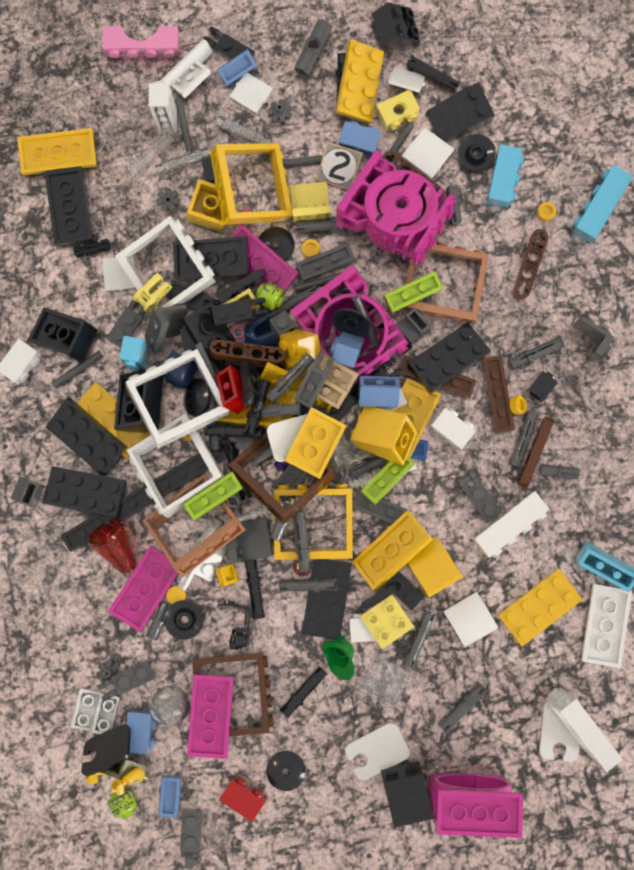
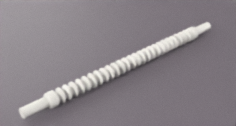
M416 464L409 471L416 470ZM374 472L373 475L369 473L367 477L363 475V478L358 477L357 480L353 478V481L348 480L347 483L343 481L342 484L351 486L352 491L353 488L357 490L359 486L363 488V485H367L378 473ZM316 495L308 503L311 504V501L316 502L317 499L321 501V498L326 499L327 496L331 498L332 495ZM295 496V499L290 497V500L287 501L285 499L284 502L280 500V504L282 506L285 502L293 504L299 497ZM263 506L264 508L262 509L258 507V510L254 508L249 510L248 513L236 517L242 523L248 520H257L258 517L263 518L264 515L268 517L272 513Z

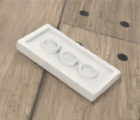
M592 584L581 654L582 662L621 668L632 591L627 592L620 588Z

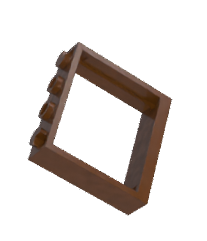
M266 432L263 434L262 439H257L228 466L229 471L235 473L240 483L284 525L335 479V471L328 462L322 474L323 477L285 509L243 469L270 445Z
M263 651L196 657L192 659L193 676L194 674L203 675L202 664L257 659L263 726L230 729L229 737L270 733V727H273V715H269L268 707H272L271 695H267L270 679L269 675L265 676L268 659L267 656H264Z

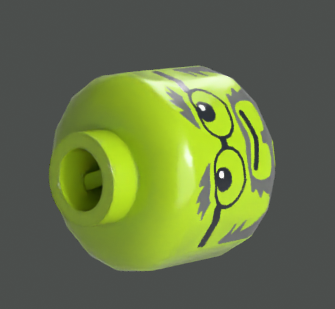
M271 282L262 283L255 294L257 298L265 297L266 302L261 304V306L271 311L276 307L280 308L285 300L283 298L284 291Z
M124 789V794L117 795V792L109 795L108 805L115 818L122 817L124 820L134 814L133 810L137 807V803L129 789Z

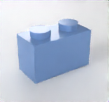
M345 121L339 145L362 152L363 156L371 157L374 151L377 150L381 131L373 126L364 127L355 121Z
M342 332L341 336H337L332 344L330 351L333 354L332 358L337 363L354 368L365 338Z
M359 377V406L398 407L400 393L399 377Z
M130 710L128 712L127 725L131 728L130 753L148 755L150 749L154 748L155 737H152V729L156 728L157 718L154 717V712Z

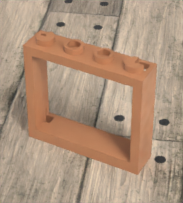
M436 243L431 249L428 248L427 252L481 262L472 311L468 312L422 302H415L400 310L410 312L415 308L423 315L475 324L489 255L484 254V251L473 250L472 252L467 251L466 248L461 246L452 248L447 247L445 243ZM411 258L405 285L411 283L413 279L415 265L412 264L413 259Z
M203 474L165 502L167 505H170L208 481L209 478ZM226 501L220 505L231 520L180 559L176 558L157 529L174 515L167 518L155 510L142 520L174 570L182 578L246 530Z

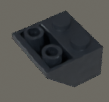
M387 2L372 13L381 48L396 50L421 42L411 8Z

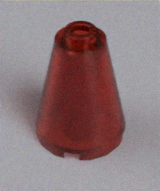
M119 519L109 520L110 524L106 526L102 523L88 536L90 541H87L88 544L120 573L127 574L132 572L136 565V559L124 524Z

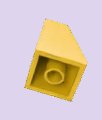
M364 407L358 416L355 428L351 432L350 440L359 449L404 466L417 430L406 414L376 407Z
M437 536L433 537V540L407 563L426 597L433 596L463 578Z

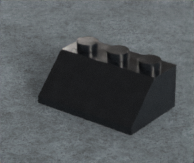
M147 369L120 375L114 430L138 433L149 432L126 388V381H128L129 377L135 374L142 375L146 373ZM162 375L135 387L157 430H159Z

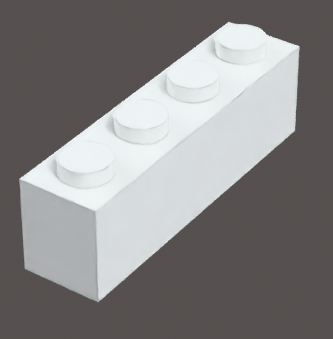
M164 81L149 83V108L158 133L177 134V109L169 83Z
M535 491L531 492L472 540L487 558L491 556L495 558L502 552L501 548L506 544L508 546L512 545L517 540L516 536L518 534L528 532L532 528L531 524L536 520L538 522L543 520L547 516L546 512L550 509Z

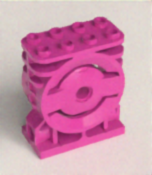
M375 150L337 206L336 227L342 230L344 227H347L354 232L365 230L368 238L377 247L394 254L402 253V259L407 260L411 258L413 259L412 264L416 266L418 263L422 264L426 257L425 252L428 248L431 249L433 247L437 233H442L446 219H451L457 200H455V195L452 193L448 197L445 196V189L443 188L436 191L435 185L422 175L408 170H397L394 164L382 158V152ZM380 198L379 212L382 218L377 222L379 213L376 208V201ZM423 203H424L425 206H426V211H425L424 215L422 216V218L418 221V219L420 218V216H421V214H422Z
M354 265L290 310L305 331L318 334L321 352L325 353L324 355L327 354L333 357V354L330 353L332 344L335 342L336 337H340L342 334L334 326V338L325 343V340L331 336L333 314L339 309H356L352 300L356 295H359L365 310L372 306L375 307L367 315L376 334V328L384 323V328L379 330L380 345L367 355L359 357L354 368L349 367L359 373L353 386L359 383L360 376H368L380 364L383 365L392 359L391 357L394 354L400 355L405 352L409 344L383 306L368 296L369 286ZM346 286L351 292L350 294H343L334 298V295ZM326 301H329V302L321 309L320 313H319L318 316H317V314L314 312V309H317V308H318L319 306H321L323 303H325ZM368 334L359 336L365 338L360 354L373 346Z
M438 772L429 777L428 796L437 835L522 838L523 793L512 792L511 782L499 775Z

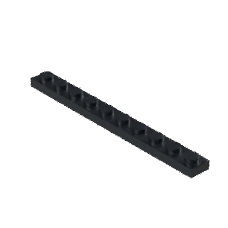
M228 437L221 439L222 446L227 443L229 446L231 441ZM223 447L219 451H210L217 464L227 459ZM198 453L154 479V482L162 496L165 497L205 473L209 468L201 454ZM142 486L122 499L118 519L94 515L60 535L69 551L73 552L155 503L154 499H151L145 491L147 486Z

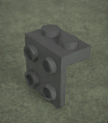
M186 305L152 309L145 339L153 353L161 352L165 337L180 335L179 329L183 328L180 320L186 317L188 312Z
M581 316L573 324V327L597 343L587 358L594 363L597 359L601 360L608 354L612 348L609 345L614 336L611 335L607 328H600L594 324L595 321L590 317Z
M266 519L242 522L241 524L246 530L227 544L226 557L230 560V564L271 557L273 555Z

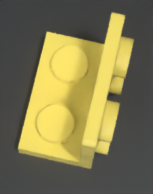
M327 182L290 186L294 223L296 221L331 219Z
M393 595L388 596L360 616L382 649L414 628Z

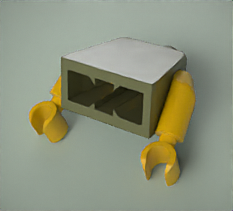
M126 759L123 763L94 775L86 776V783H98V775H109L120 779L112 782V793L117 792V795L124 794V785L134 784L141 786L142 783L148 781L150 775L146 766Z

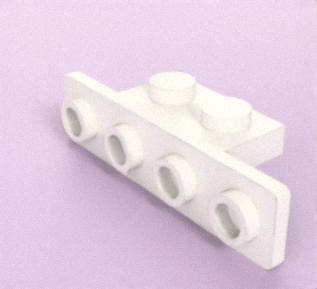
M203 39L160 80L169 83L171 93L175 91L183 98H186L211 74L210 70L202 64L213 53L207 41Z
M212 517L206 523L205 531L197 540L195 547L216 532L222 522ZM227 546L222 547L183 578L178 575L176 586L186 591L194 574L211 581L216 572L215 569L218 568L226 553Z

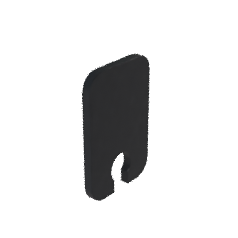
M124 724L87 740L83 748V755L87 756L93 751H96V755L91 762L82 763L81 772L83 775L88 777L126 761L130 753V726Z

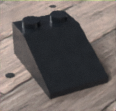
M479 82L458 91L426 111L436 136L446 143L491 124L495 116Z
M43 307L27 341L82 364L98 329L85 320Z
M419 761L381 770L394 828L434 819Z

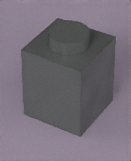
M286 310L269 319L272 329L277 331L278 336L296 330Z

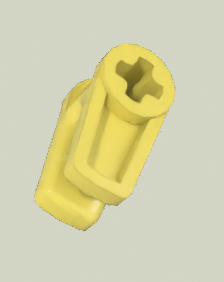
M156 273L133 296V300L139 302L144 307L143 310L146 313L151 312L172 288L168 282H164L152 294L155 288L163 281L159 273Z

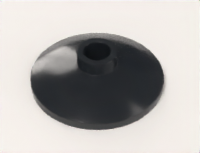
M480 134L466 137L458 149L460 162L464 167L472 171L487 169L491 166L496 156L493 142L488 137ZM473 153H478L479 157H474Z
M270 227L259 236V239L284 261H287L292 256L295 243L291 233L286 229ZM273 241H278L279 245L273 246L272 243Z
M339 309L333 314L332 322L340 332L363 336L370 329L369 320L356 310Z
M194 379L190 387L185 390L184 406L187 413L191 416H200L209 405L211 394L204 379Z
M182 600L175 602L168 608L165 614L166 629L177 639H191L203 627V613L199 606L191 601ZM182 616L188 617L187 623L181 621Z
M280 751L274 754L267 764V778L276 789L291 791L297 788L304 780V762L299 755L292 751ZM288 769L290 773L285 776L282 774V770Z

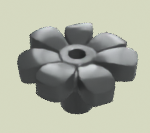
M282 99L278 101V104L273 101L270 104L271 108L268 109V115L272 116L271 120L274 123L278 119L280 123H285V118H291V112H289L291 106L290 104L284 105L285 102Z
M165 188V193L163 191L158 192L157 195L160 198L156 199V203L158 206L162 205V211L166 212L168 208L170 211H174L176 209L175 205H180V199L177 198L179 194L176 190L171 193L170 188Z
M110 659L106 660V665L100 663L98 668L101 671H98L96 676L97 678H102L101 683L111 679L110 677L121 673L117 671L120 668L119 663L113 664V661Z

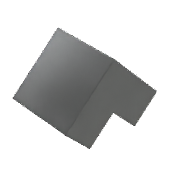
M415 308L396 325L410 344H413L430 328L429 323Z
M19 476L11 499L26 506L36 508L45 485Z

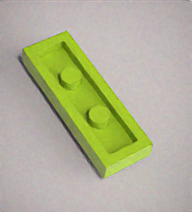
M434 271L385 294L383 298L392 314L442 290L443 286Z
M408 456L404 466L389 461L361 490V493L376 505L415 465V462Z
M230 472L183 505L193 521H196L244 489L235 473Z

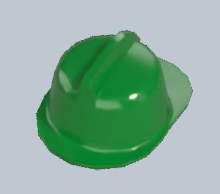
M342 635L333 641L324 643L322 649L330 671L342 680L353 678L355 673L352 662L354 656L353 646Z

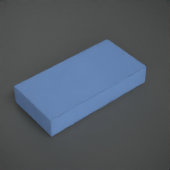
M246 49L218 68L217 72L226 86H228L258 65L249 50Z
M161 776L158 817H179L182 777Z

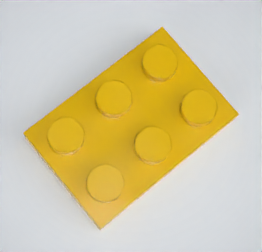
M311 407L284 461L320 479L347 425Z

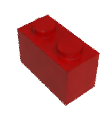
M229 365L215 376L222 406L239 414L248 407L242 401L244 393L240 371Z
M233 776L221 794L219 801L250 822H253L265 803L264 793L258 788H250L247 785L248 782L243 778Z

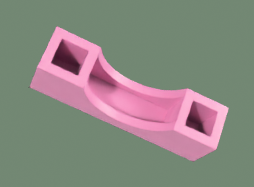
M159 26L151 38L143 41L129 38L124 33L122 27H103L104 53L111 58H118L119 56L136 58L137 56L149 58L156 56L168 58L180 56L178 26Z

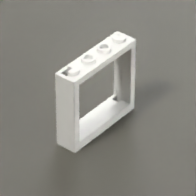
M171 216L115 255L138 291L146 283L129 258L172 228L203 278L162 307L184 305L216 282L213 278L215 275L209 265L206 267L203 262L204 256L199 250L196 251L192 246L195 244L188 234L185 235L183 232L184 226L180 223L179 219L175 220Z
M197 349L194 351L187 350L181 354V357L176 359L170 358L159 367L152 366L146 370V373L142 375L135 374L126 381V388L157 448L163 447L229 414V410L222 406L219 390ZM195 360L219 407L159 434L135 387Z
M185 413L158 430V432L162 434L192 419ZM198 430L189 435L213 478L170 505H167L141 458L157 447L151 435L127 450L130 455L129 462L133 467L137 468L138 473L136 474L139 480L147 486L145 489L147 495L151 499L153 498L156 503L154 505L155 509L160 515L162 514L167 518L185 508L183 505L185 502L224 477L223 472Z
M561 687L551 690L552 692L548 694L545 700L586 754L605 772H608L623 760L578 700Z

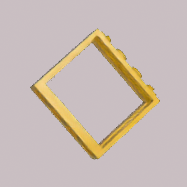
M279 143L220 144L214 146L210 151L223 225L286 222L293 216V206L289 198L290 189L286 182V169L283 167V153L280 150ZM269 154L280 211L236 213L225 155Z
M337 483L336 487H328L327 485L317 495H346V548H311L309 553L310 559H353L352 488L347 486V484ZM289 484L277 485V488H273V496L280 504V496L303 495L310 487L309 484H297V487H289ZM274 540V559L298 560V556L295 554L297 548L280 549V542Z

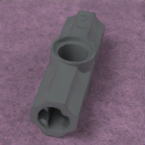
M318 19L310 36L306 39L305 46L294 67L298 74L309 76L317 58L320 57L322 48L332 30V25L328 21ZM310 46H316L317 49H316V50H311V49H309V47H310Z

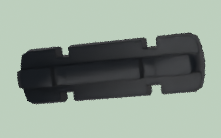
M103 239L100 240L101 242L95 241L83 244L82 247L80 245L73 247L74 255L81 257L84 254L89 255L101 252V250H110V241Z

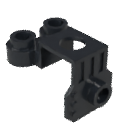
M223 601V604L217 605V608L245 610L244 628H232L229 642L230 649H242L247 646L248 637L243 632L249 631L251 607L235 605V601Z

